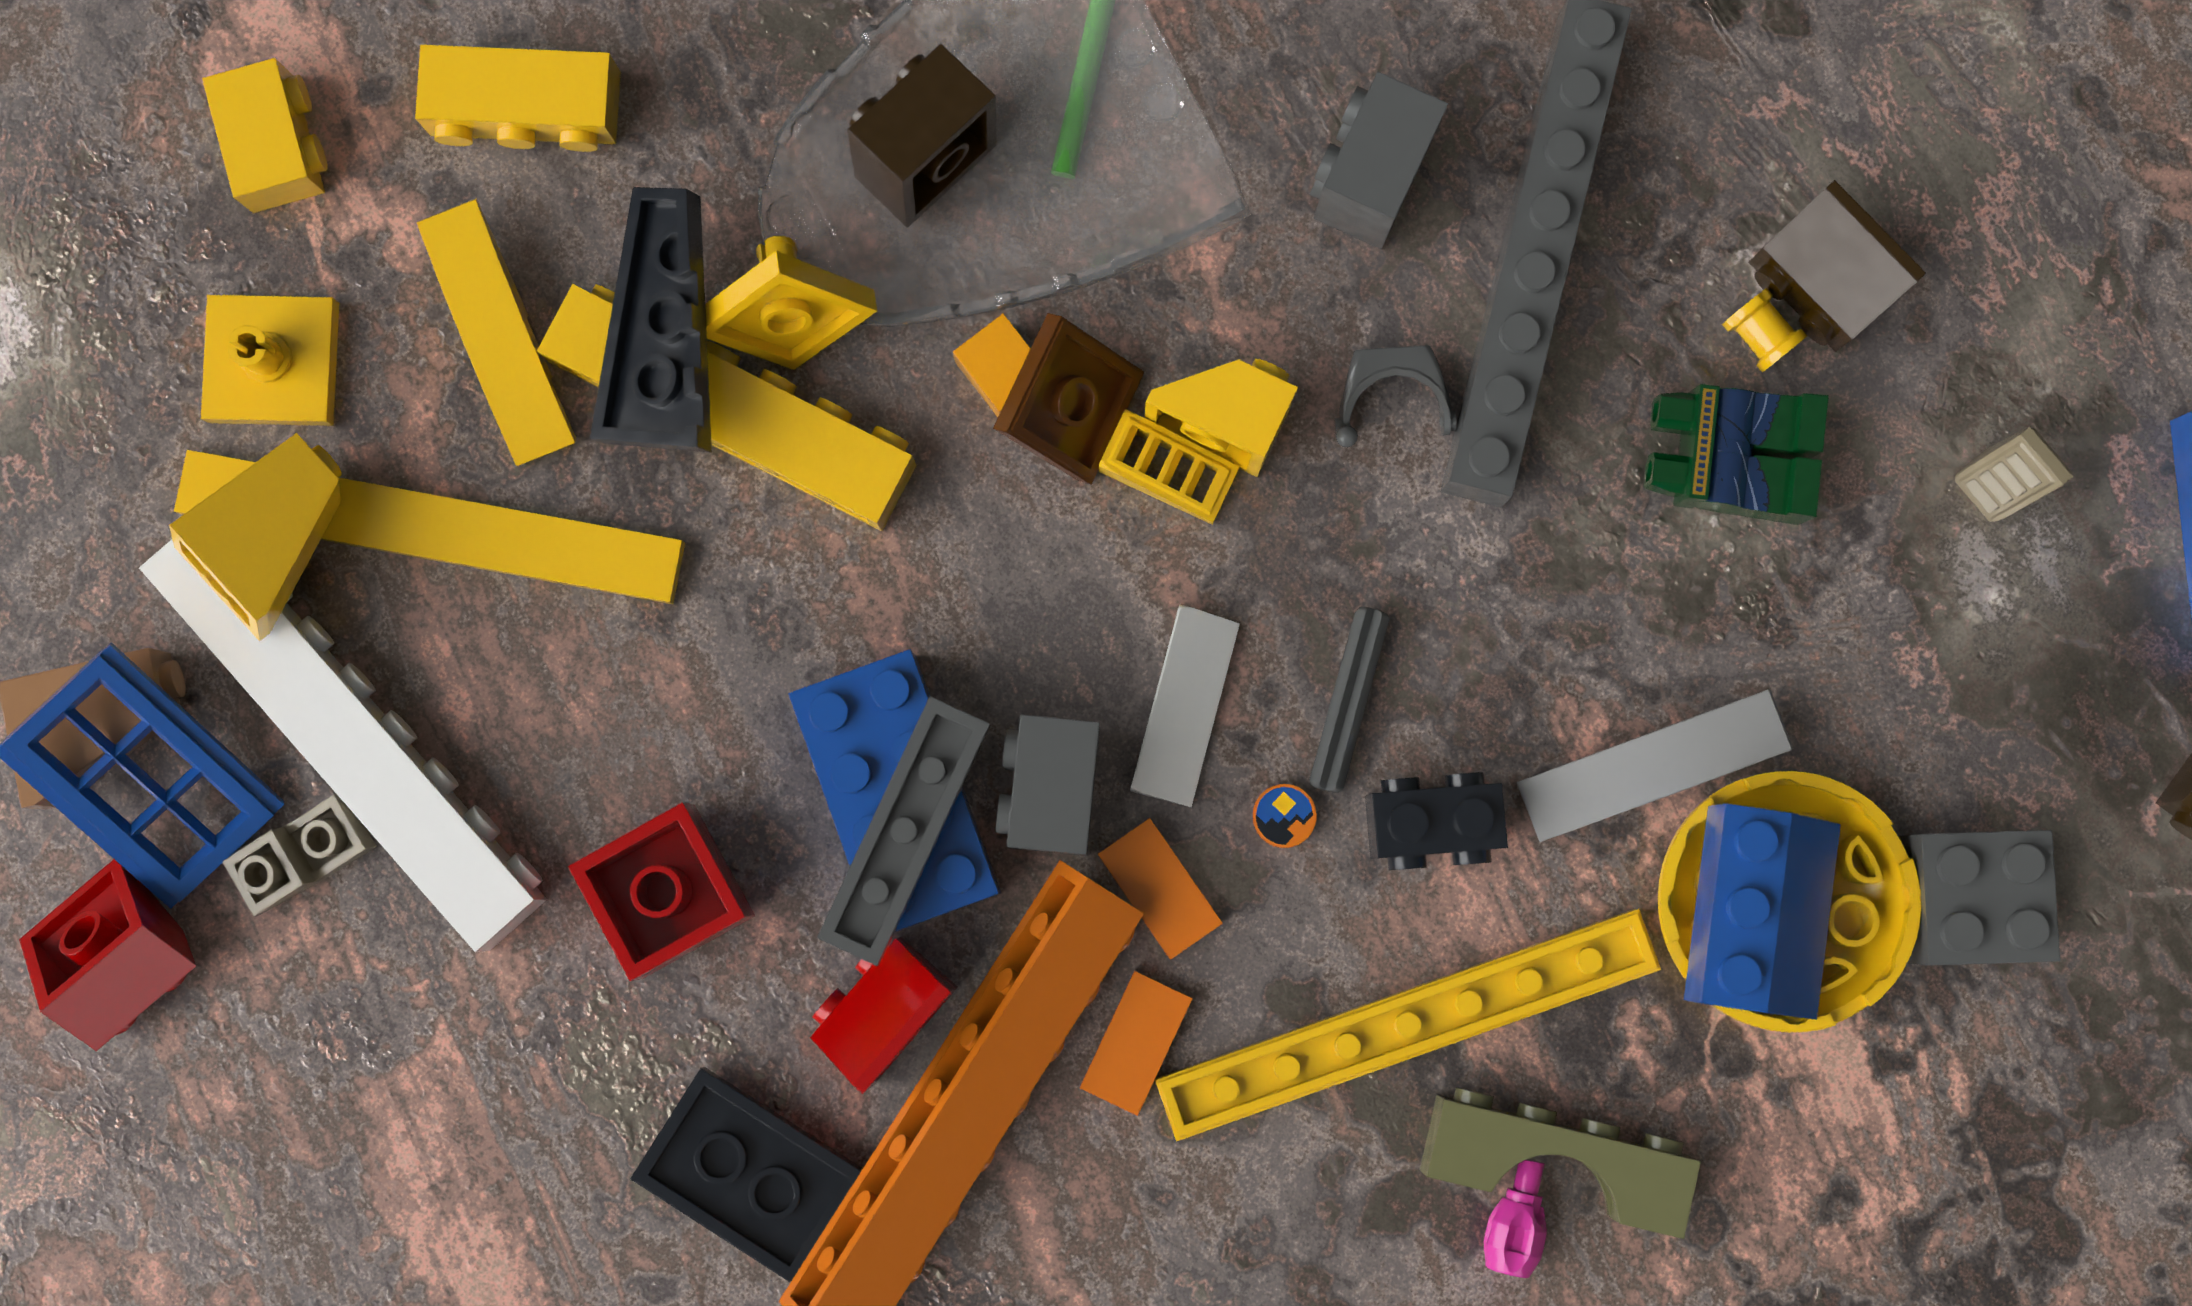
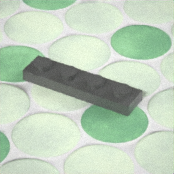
M931 696L929 697L817 936L818 939L873 965H880L991 726L989 723Z

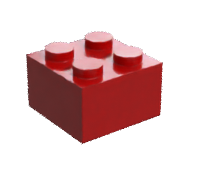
M682 802L567 866L629 981L646 978L755 917L753 910L695 804Z

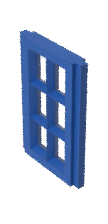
M112 642L95 655L0 743L1 760L170 909L178 902H181L217 869L225 859L230 857L266 824L285 802ZM101 684L142 720L116 744L110 741L75 709ZM64 718H67L105 753L80 777L76 776L39 743ZM152 730L192 766L167 791L126 755ZM116 763L157 799L131 824L90 788ZM202 777L209 781L241 811L216 835L177 801ZM167 809L206 843L181 867L177 866L142 834Z

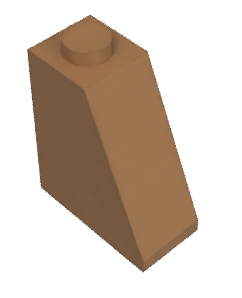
M152 648L124 653L181 706L180 698L184 697L186 693L185 678L179 663L176 660H172L171 653ZM89 661L0 681V702L7 736ZM102 684L75 708L114 744L118 743L142 721ZM64 718L39 741L78 777L83 775L105 754L67 718ZM152 730L126 755L128 756L129 754H131L133 751H135L137 748H139L141 745H143L145 742H147L149 739L155 736L156 733ZM14 771L21 808L41 810L56 808Z

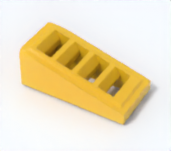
M1127 409L1123 412L1099 463L1100 473L1212 525L1240 468L1236 464ZM1135 435L1146 439V442L1134 467L1123 463ZM1161 446L1170 450L1157 479L1146 475V472L1158 447ZM1185 457L1193 461L1180 491H1177L1168 485L1181 458ZM1206 467L1215 471L1216 474L1201 503L1191 498Z

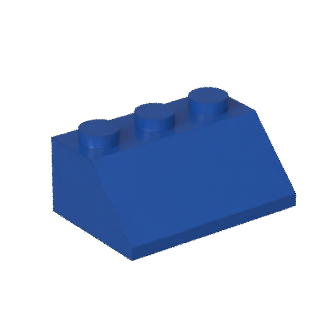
M1726 803L1708 806L1684 1000L1707 1005L1817 1020L1841 824L1794 813Z

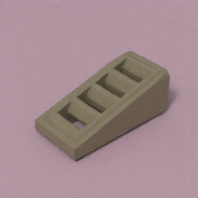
M2028 427L1986 448L1956 473L1955 482L1988 521L1997 522L2063 486L2073 478V472L2034 427Z

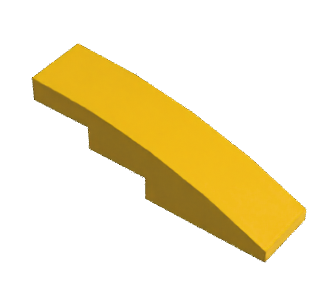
M477 198L418 221L417 226L437 279L515 465L519 466L574 444L577 438L551 382L552 374L544 357L537 352L539 345L527 320V310Z

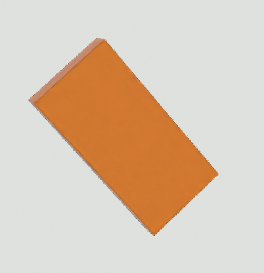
M1151 818L1098 853V856L1133 907L1144 913L1142 920L1170 960L1223 924Z
M1134 970L1079 1088L1138 1116L1193 998Z

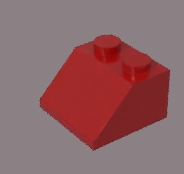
M115 859L19 939L40 1012L95 1051L99 1050L115 1035L128 1030L144 1010L164 993L176 989L184 981L187 974L196 967L182 928L153 893Z
M902 937L895 938L888 946L879 966L861 959L855 966V969L863 977L847 995L837 988L812 1016L820 1026L810 1038L845 1078L862 1094L879 1080L958 988Z

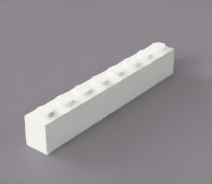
M172 539L139 567L143 574L474 952L490 951L547 900L537 888L543 880L536 869L519 853L510 857L495 840L501 832L493 820L476 805L468 810L453 792L459 786L454 776L437 759L432 757L428 762L424 760L411 745L417 739L415 732L393 710H390L386 715L369 697L376 691L372 683L353 664L348 663L343 667L328 650L334 644L333 639L312 617L306 616L301 620L286 603L271 633L259 641L174 548Z

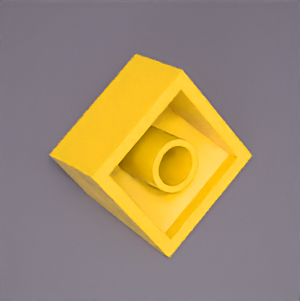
M1238 359L1152 389L1146 400L1145 418L1240 467L1239 469L1258 477L1290 410L1298 387L1287 382L1290 375L1285 370L1270 362L1255 359L1253 364L1250 365Z

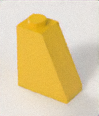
M297 433L169 525L174 548L259 641L271 633L341 503L340 481L338 478L342 476L339 466L323 447L316 445L311 449Z

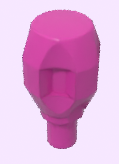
M1531 1159L1519 1163L1513 1188H1507L1506 1196L1501 1198L1490 1214L1484 1237L1485 1266L1488 1269L1514 1277L1529 1278L1540 1262L1547 1236L1544 1207L1541 1206L1543 1197L1538 1195L1545 1163Z

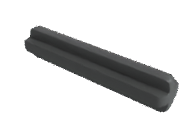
M1359 607L1354 614L1309 779L1310 785L1317 789L1332 793H1339L1344 789L1389 623L1388 614L1380 610Z

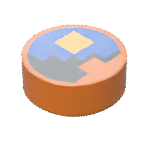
M1278 784L1266 789L1258 797L1253 808L1255 830L1266 843L1274 847L1291 848L1303 843L1311 835L1316 824L1317 814L1313 800L1303 789L1294 785Z

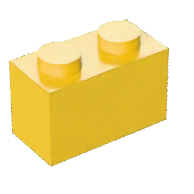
M276 58L202 78L234 199L252 213L325 193L320 172L328 169L327 160L317 135L309 134L304 113L312 111V104L307 87L300 75L293 76Z

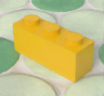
M420 44L415 119L430 136H434L436 142L444 145L470 146L473 144V138L497 139L499 145L508 148L531 149L535 147V141L560 142V147L567 150L591 152L598 149V144H616L621 71L610 53Z

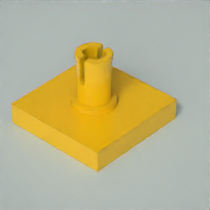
M772 236L764 240L765 245L760 243L756 248L759 264L705 304L707 339L795 370L876 313L878 310L875 291L872 288L797 259L798 249L795 240L786 236Z
M207 295L201 419L208 423L334 426L340 303L333 297Z

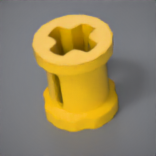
M1768 288L1761 291L1722 324L1727 331L1735 330L1757 355L1759 361L1756 366L1762 373L1807 337V334L1802 329L1794 330L1772 305L1770 300L1773 294Z

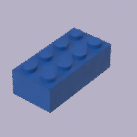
M911 649L788 693L849 866H851L930 697L917 657ZM963 786L895 932L1001 894Z

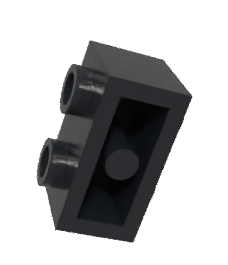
M1484 772L1445 775L1446 787L1420 789L1419 777L1381 780L1382 793H1371L1365 796L1370 859L1387 858L1389 871L1427 868L1426 855L1452 853L1453 865L1491 863L1492 849L1508 848L1502 783L1485 784Z

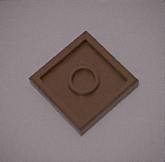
M1047 313L993 429L1077 481L1092 485L1099 470V463L1123 412L1125 409H1128L1145 372L1064 317Z

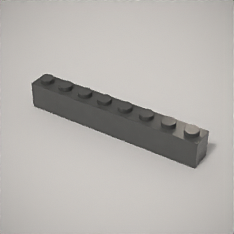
M1566 0L1558 15L1440 490L1441 493L1500 508L1512 498L1632 11L1630 7L1602 0Z

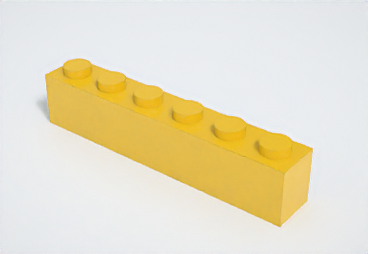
M572 284L537 352L550 364L599 387L615 292L595 284L590 293ZM707 341L712 446L883 531L917 466L913 456L905 452L909 443L900 436L879 426H875L871 434L849 423L853 414L841 406L819 397L814 406L793 395L797 386L792 382L766 369L762 370L758 378L737 367L741 360L739 356L714 342Z

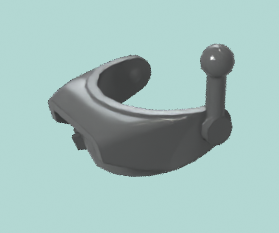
M1431 346L1375 348L1354 351L1347 373L1344 393L1341 398L1340 418H1335L1334 420L1335 437L1340 446L1351 447L1358 439L1357 431L1351 427L1350 418L1361 393L1377 380L1395 375L1414 378L1430 387L1435 393L1439 404V424L1442 436L1450 435V431H1456V413L1451 410L1449 393Z

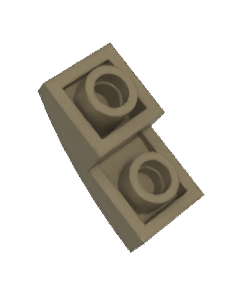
M333 794L285 827L269 830L225 859L223 864L254 917L267 912L319 883L373 850L377 845L361 821L337 794Z

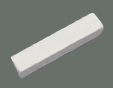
M1179 604L1134 773L1131 792L1192 807L1240 623Z

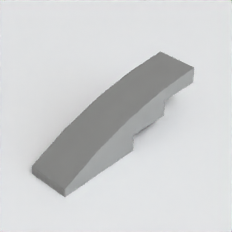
M1770 689L1528 777L1518 781L1517 785L1538 840L1542 842L1788 752L1794 748Z

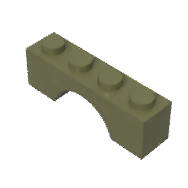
M1459 1087L1455 1089L1454 1098L1436 1095L1420 1171L1425 1176L1492 1192L1501 1178L1511 1168L1524 1160L1540 1155L1568 1156L1583 1163L1598 1181L1604 1195L1607 1216L1619 1224L1684 1239L1701 1161L1682 1154L1684 1142L1645 1133L1643 1144L1619 1139L1621 1127L1588 1118H1582L1580 1129L1555 1123L1557 1111L1519 1102L1517 1114L1492 1108L1494 1096Z

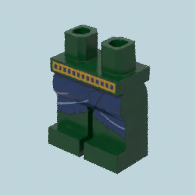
M1706 384L1698 385L1689 393L1659 394L1652 402L1651 431L1681 434L1679 455L1658 452L1648 455L1645 466L1644 489L1666 496H1674L1673 506L1696 507L1707 511L1800 525L1817 517L1822 460L1811 458L1823 452L1829 395L1803 393L1799 396L1760 393L1738 388H1720V386Z

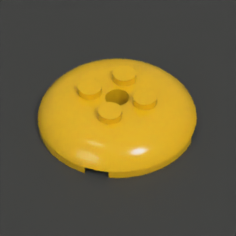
M1776 771L1753 775L1724 786L1706 798L1688 815L1675 833L1666 852L1659 877L1658 914L1661 931L1673 962L1686 980L1707 810L1710 805L1726 803L1794 813L1838 823L1841 826L1817 1020L1712 1006L1725 1015L1747 1025L1770 1031L1792 1033L1810 1032L1836 1026V1023L1855 1015L1867 1006L1871 1007L1881 999L1899 978L1912 954L1917 940L1921 916V892L1917 870L1913 858L1908 857L1900 838L1891 826L1893 822L1870 799L1846 784L1826 776L1798 771Z

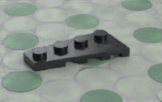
M633 187L590 434V439L612 445L712 453L701 197L688 189Z

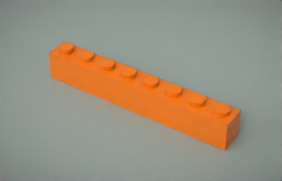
M1059 860L778 1302L782 1306L897 1305L909 1284L913 1283L921 1274L926 1257L944 1229L950 1226L956 1219L961 1202L976 1178L992 1162L996 1147L1009 1126L1026 1108L1031 1092L1047 1066L1061 1053L1065 1044V1038L1084 1008L1090 1005L1096 998L1101 981L1118 954L1130 944L1135 928L1144 913Z

